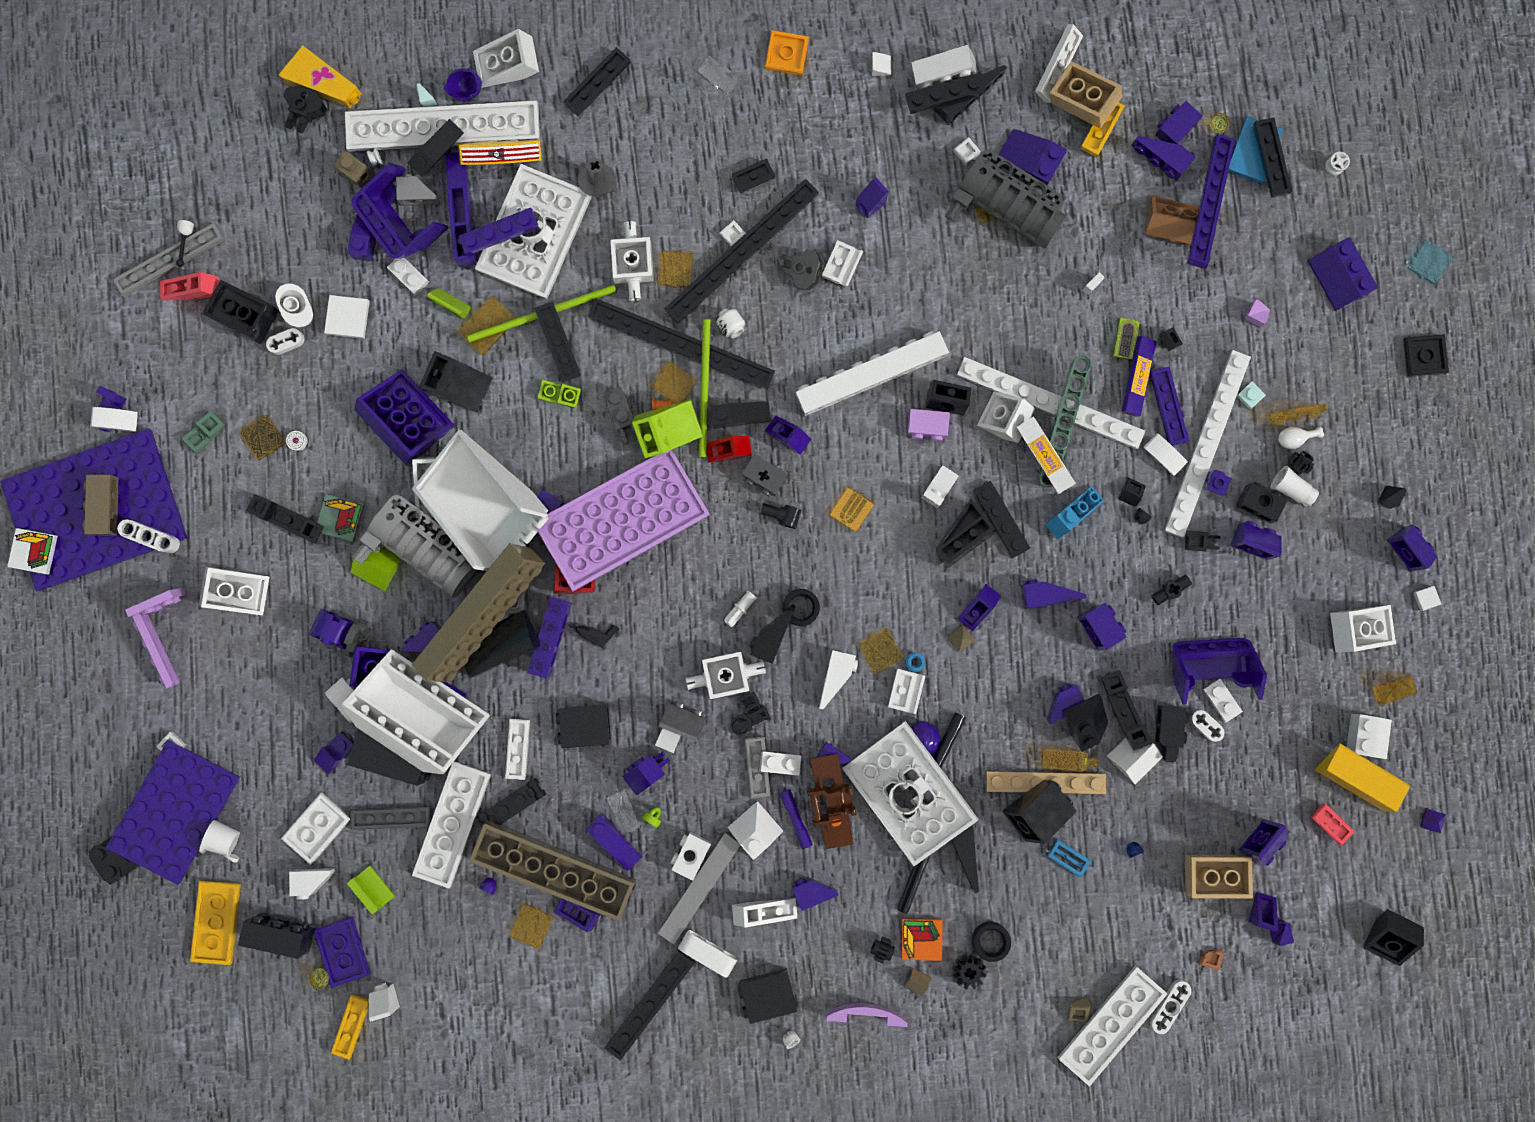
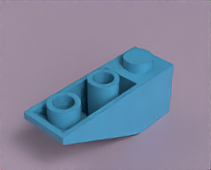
M1091 486L1045 525L1058 540L1072 530L1104 500Z

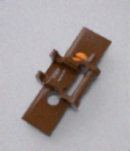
M838 753L810 758L815 788L808 789L807 794L811 800L814 820H812L813 826H822L826 849L852 845L853 839L848 814L855 816L856 808L852 803V786L843 784ZM826 778L834 780V784L831 787L823 785V781ZM818 795H825L827 814L821 815Z

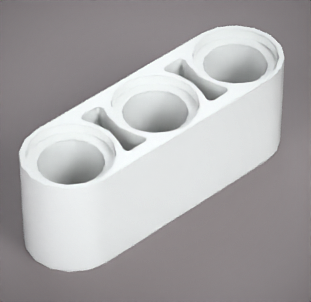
M123 520L117 528L121 536L158 551L174 553L180 546L179 540L175 536L136 521ZM132 525L133 531L129 534L128 528ZM151 532V539L147 541L146 536ZM169 539L170 544L165 548L164 543Z
M691 930L686 932L678 946L680 951L726 978L738 960L734 955Z

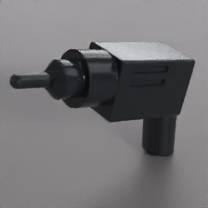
M569 624L579 634L578 636L601 648H604L606 643L620 629L612 625L606 633H603L593 627L588 628L580 625L576 627Z

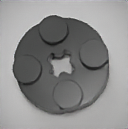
M361 618L357 619L358 624L353 623L344 640V644L347 647L346 650L342 648V654L350 658L354 656L355 646L362 647L363 640L368 639L371 633L368 621Z

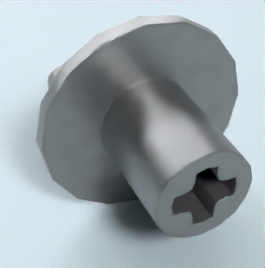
M597 158L590 159L578 175L580 189L585 194L596 198L608 194L616 184V175L613 169L603 164Z

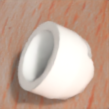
M787 1031L788 1036L786 1034L783 1035L782 1040L787 1049L796 1046L800 1042V1038L794 1031Z

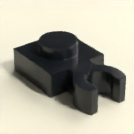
M1186 530L1185 550L1206 552L1207 547L1211 550H1219L1220 547L1213 545V540L1221 539V537L1218 535L1208 536V532Z

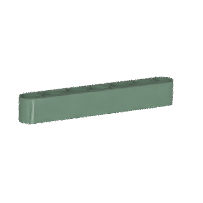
M1085 355L1077 356L1071 362L1048 439L1062 462L1091 368V360ZM1082 359L1085 361L1086 367L1084 370L1077 368V360ZM1073 378L1080 381L1078 389L1071 387V380ZM1068 397H1071L1075 402L1072 408H1067L1065 405V400ZM1062 416L1067 417L1069 420V424L1065 428L1059 423ZM1057 435L1063 438V444L1059 447L1054 444V438ZM1040 467L1037 478L1038 483L1046 488L1053 487L1052 483L1044 484L1042 478L1046 473Z

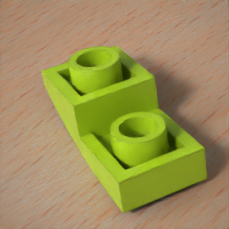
M542 380L537 399L576 408L581 389Z

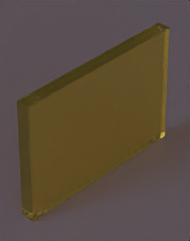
M492 296L459 329L458 333L469 342L467 335L516 319V317ZM507 330L473 341L470 344L479 353L484 355Z

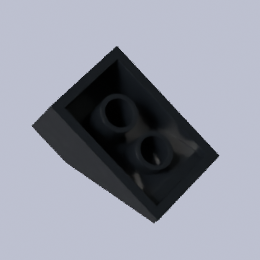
M220 280L202 314L261 344L279 310L270 303Z

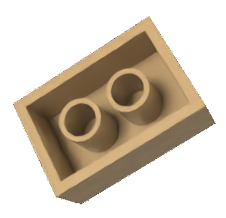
M1071 61L1050 92L1051 104L1101 129L1122 98V85Z
M1185 854V894L1191 898H1253L1252 857L1247 855Z

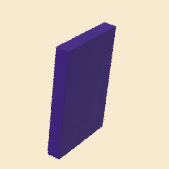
M353 916L313 930L331 988L371 974Z

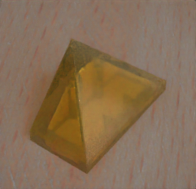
M1411 674L1373 686L1379 706L1418 693Z

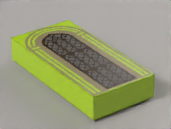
M1125 318L1119 319L1112 357L1126 360L1133 359L1140 321Z

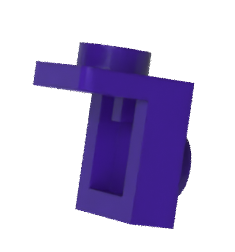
M1213 470L1207 474L1205 479L1207 485L1205 488L1213 493L1224 496L1232 478L1226 476L1224 472Z

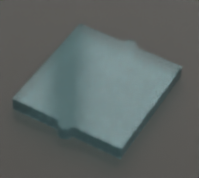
M1424 240L1408 269L1419 275L1420 279L1424 278L1433 285H1436L1453 256L1444 251L1441 246H1436L1430 241Z

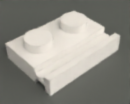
M837 240L822 277L848 288L863 251Z
M897 669L888 707L916 714L925 675Z

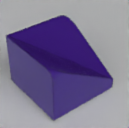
M1279 920V930L1277 932L1270 930L1274 944L1281 946L1294 942L1290 923Z

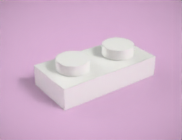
M405 258L395 259L387 267L415 296L429 283Z
M1220 678L1202 689L1225 723L1243 712Z
M761 751L759 771L799 775L801 755Z

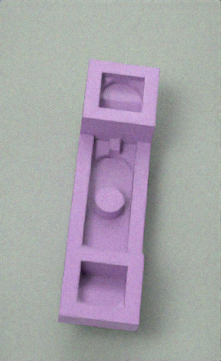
M870 1003L845 1004L826 1012V1021L847 1022V1014L886 1017L887 1026L907 1027L908 1024L906 1018L894 1010Z

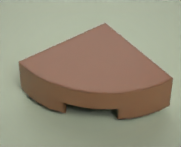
M1220 949L1209 950L1201 956L1198 964L1219 971L1224 951Z

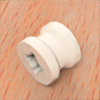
M1336 152L1326 161L1325 169L1330 175H1339L1349 166L1350 159L1346 153Z

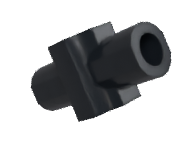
M1185 574L1175 581L1172 580L1162 584V589L1152 594L1151 597L1157 605H1160L1168 599H1175L1181 596V591L1191 586L1192 582ZM1173 586L1175 590L1173 593H1169L1168 590Z

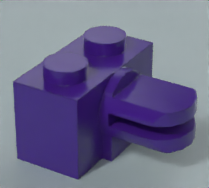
M664 751L654 758L652 755L646 759L642 756L626 768L628 773L622 777L636 796L665 775L661 767L668 763L670 759L666 758L660 764L656 762L665 755Z

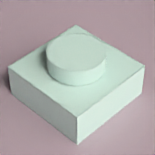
M1253 381L1237 394V397L1249 410L1266 396Z

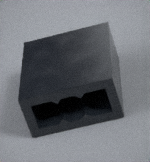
M608 704L560 708L559 713H556L557 725L560 724L557 740L558 744H561L562 749L611 744Z
M787 968L740 980V986L737 987L740 999L744 998L743 1014L745 1019L749 1018L750 1024L797 1012Z

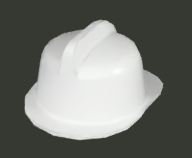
M295 284L280 286L276 291L275 299L278 310L285 322L295 327L308 325L312 321L313 311L303 289Z

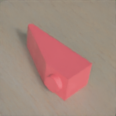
M198 272L160 281V300L211 298L219 284V277Z

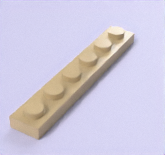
M986 771V792H1028L1043 780L1057 782L1061 787L1062 793L1106 794V774Z

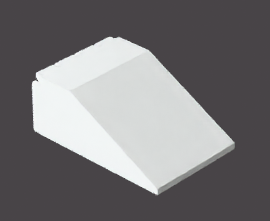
M458 430L412 488L466 560L477 570L487 571L509 543L526 547L524 542L528 544L538 532L535 527L541 529L549 519L547 508L533 491L462 430Z

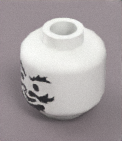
M726 308L718 314L719 318L716 324L725 337L736 338L744 332L745 321L736 309L728 310Z

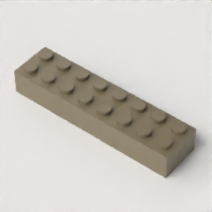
M509 543L413 662L412 666L426 681H452L456 677L458 670L468 662L470 655L479 649L480 643L484 638L492 633L493 627L497 622L504 618L506 611L516 603L519 595L529 587L532 579L539 575L545 562L531 548Z
M489 820L484 823L469 862L617 921L621 919L636 881L632 877Z

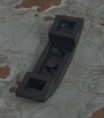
M257 494L253 495L246 509V512L271 522L316 544L324 528L323 525Z
M1121 671L1102 676L1103 686L1112 710L1132 750L1135 751L1151 745L1150 736L1145 725L1141 723L1127 691L1128 687Z

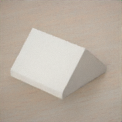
M1126 737L1107 755L1113 764L1134 785L1163 757L1154 743L1133 751Z

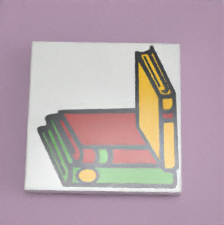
M16 528L7 567L49 574L58 536Z

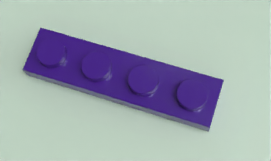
M530 207L459 235L464 253L468 256L535 230L539 226L534 210Z

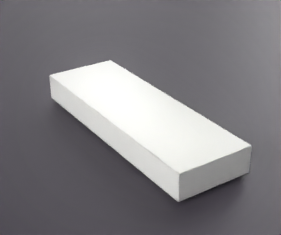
M509 719L505 779L526 780L530 720Z

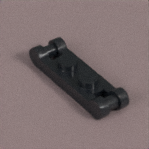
M534 778L476 818L484 825L488 820L490 821L488 816L493 814L496 818L494 823L501 825L547 793L544 789L540 788L537 778ZM530 788L535 793L533 797H530L527 792Z

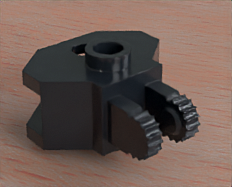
M296 85L286 88L283 94L289 105L288 111L290 113L285 124L288 129H292L297 118H299L296 131L302 134L308 122L312 123V120L324 117L327 112L324 102L313 90Z

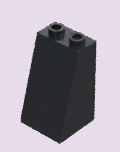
M358 729L348 759V766L415 786L426 783V780L429 781L432 773L421 771Z

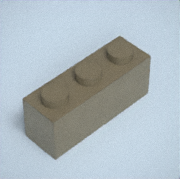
M86 475V480L84 481L86 497L83 502L85 519L83 521L84 534L91 536H117L118 477L113 475Z

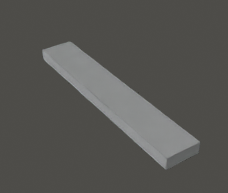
M215 222L186 238L183 254L184 264L226 241ZM181 241L112 279L121 296L126 297L178 268L176 261L179 259Z
M726 832L724 833L658 931L659 935L675 944L741 846L736 839Z

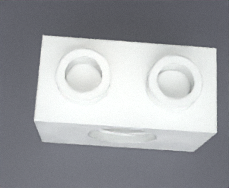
M690 832L688 836L684 834L679 844L682 846L680 854L675 853L670 864L674 865L672 871L693 881L711 842ZM692 850L695 853V858L693 860L686 859L685 851Z

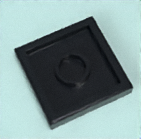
M1445 334L1406 337L1403 339L1407 377L1449 373Z

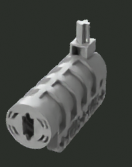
M399 495L389 498L376 514L366 533L360 539L363 544L352 556L353 559L362 564L372 551L377 554L384 546L453 598L464 590L477 571L464 556L457 555L458 548L437 522ZM416 512H417L418 515H419V518H418V520H416L415 522H413V520L416 518ZM450 541L448 545L443 546L445 542Z

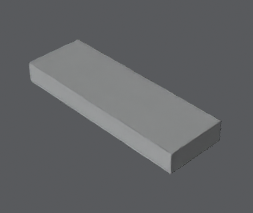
M765 737L745 738L751 798L769 797L768 772L759 771L761 751L766 752Z

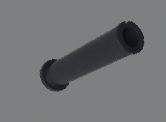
M956 712L933 757L940 768H942L966 720V717Z

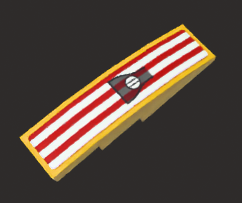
M538 139L500 142L492 140L458 144L461 165L504 164L541 160V148Z

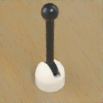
M179 220L177 222V231L182 236L179 259L176 261L178 267L184 266L183 254L186 236H189L194 228V224L186 220Z

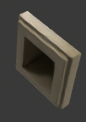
M1083 998L1070 1003L1067 1021L1088 1022L1090 1012L1089 998Z

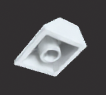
M994 391L977 426L1002 439L1019 443L1022 435L1017 426L1030 419L1035 408L1024 398Z
M1351 714L1347 748L1362 756L1387 759L1392 720Z

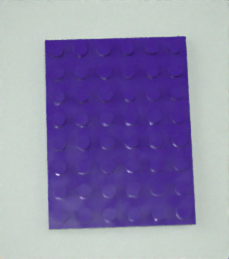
M148 428L0 481L15 530L18 528L58 536L50 573L43 574L29 571L35 591L45 590L156 550L121 536L118 529L117 536H91L84 534L83 521L85 519L83 502L86 497V491L84 490L86 475H113L118 477L117 528L121 521L127 519L173 535L178 538L179 542L188 539L151 429ZM132 525L128 528L129 534L133 531ZM151 532L146 536L147 541L151 539ZM167 539V540L165 541V543H164V546H165V547H166V546H169V544H170L169 539Z

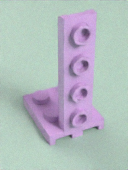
M183 588L168 590L125 609L128 617H133V625L140 632L143 638L142 644L151 655L150 661L157 668L160 674L159 680L166 689L177 685L179 679L148 614L158 612L164 606L180 602V597L186 595Z

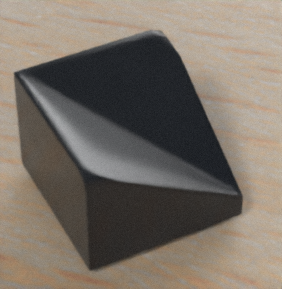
M1385 486L1378 503L1389 509L1399 507L1407 489Z

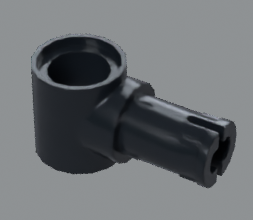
M764 503L761 514L777 519L780 525L796 529L802 510L789 505L779 508Z

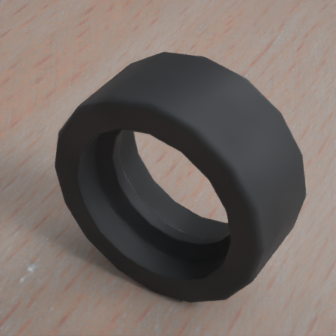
M807 589L793 590L786 596L783 602V612L790 607V603L795 597L805 596L813 605L811 615L805 619H797L792 615L789 623L795 626L809 625L816 620L819 614L820 604L818 598Z
M987 921L980 924L974 930L972 945L974 951L981 959L988 962H997L1008 955L1011 949V938L1008 931L1001 924ZM987 930H996L1002 935L1003 945L996 953H987L980 946V937Z

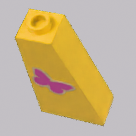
M303 45L279 73L280 78L287 85H300L315 91L319 97L347 108L355 105L362 94L357 86Z

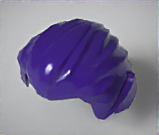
M470 68L455 69L449 74L443 89L454 99L467 102L479 95L482 81L479 75Z
M926 721L917 722L911 729L932 755L936 752L940 743L938 728Z

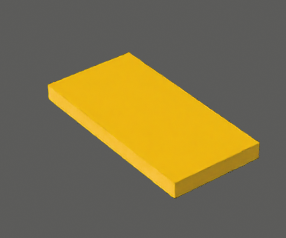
M199 881L190 962L221 965L232 964L241 883Z

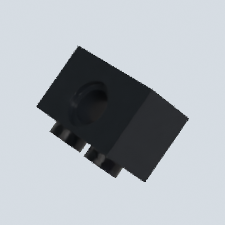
M933 380L928 390L926 408L964 416L970 405L972 388Z
M1260 483L1247 484L1236 506L1269 523L1277 522L1287 500L1282 498V495L1278 492L1265 490V486ZM1260 497L1265 499V506L1260 505Z

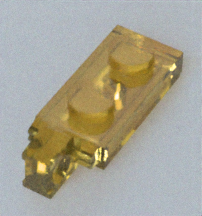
M1324 403L1268 414L1270 426L1283 425L1288 418L1289 422L1302 420L1301 416L1308 415V418L1321 416L1320 412L1327 411V407Z
M1043 748L1041 767L1043 769L1083 772L1087 771V766L1098 767V759L1088 758V753Z

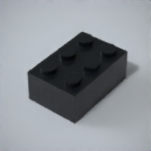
M258 913V915L243 921L238 946L295 959L310 952L314 935L313 930L315 928L310 927L309 923L297 922L296 924L290 922V919L283 917L274 919L270 918L271 915L266 913Z

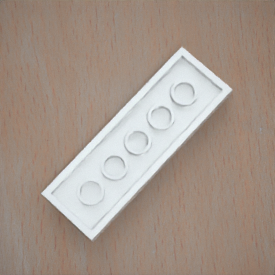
M456 761L452 763L412 876L449 889L451 888L491 777L490 773Z
M1134 966L1057 1058L1090 1087L1167 996V993L1137 966Z

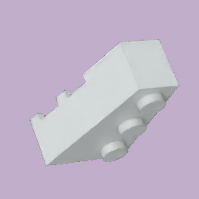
M968 45L911 62L915 82L919 89L978 73L975 57Z

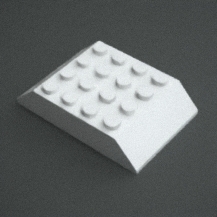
M391 649L342 703V708L358 729L421 771L444 774L490 715L442 682L426 681L412 666V662Z

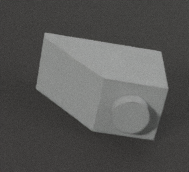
M404 174L402 177H396L397 201L401 206L440 205L437 196L416 176Z

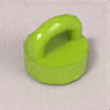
M658 807L653 808L649 813L645 811L641 816L643 820L656 828L661 824V821L658 819L661 815V810Z

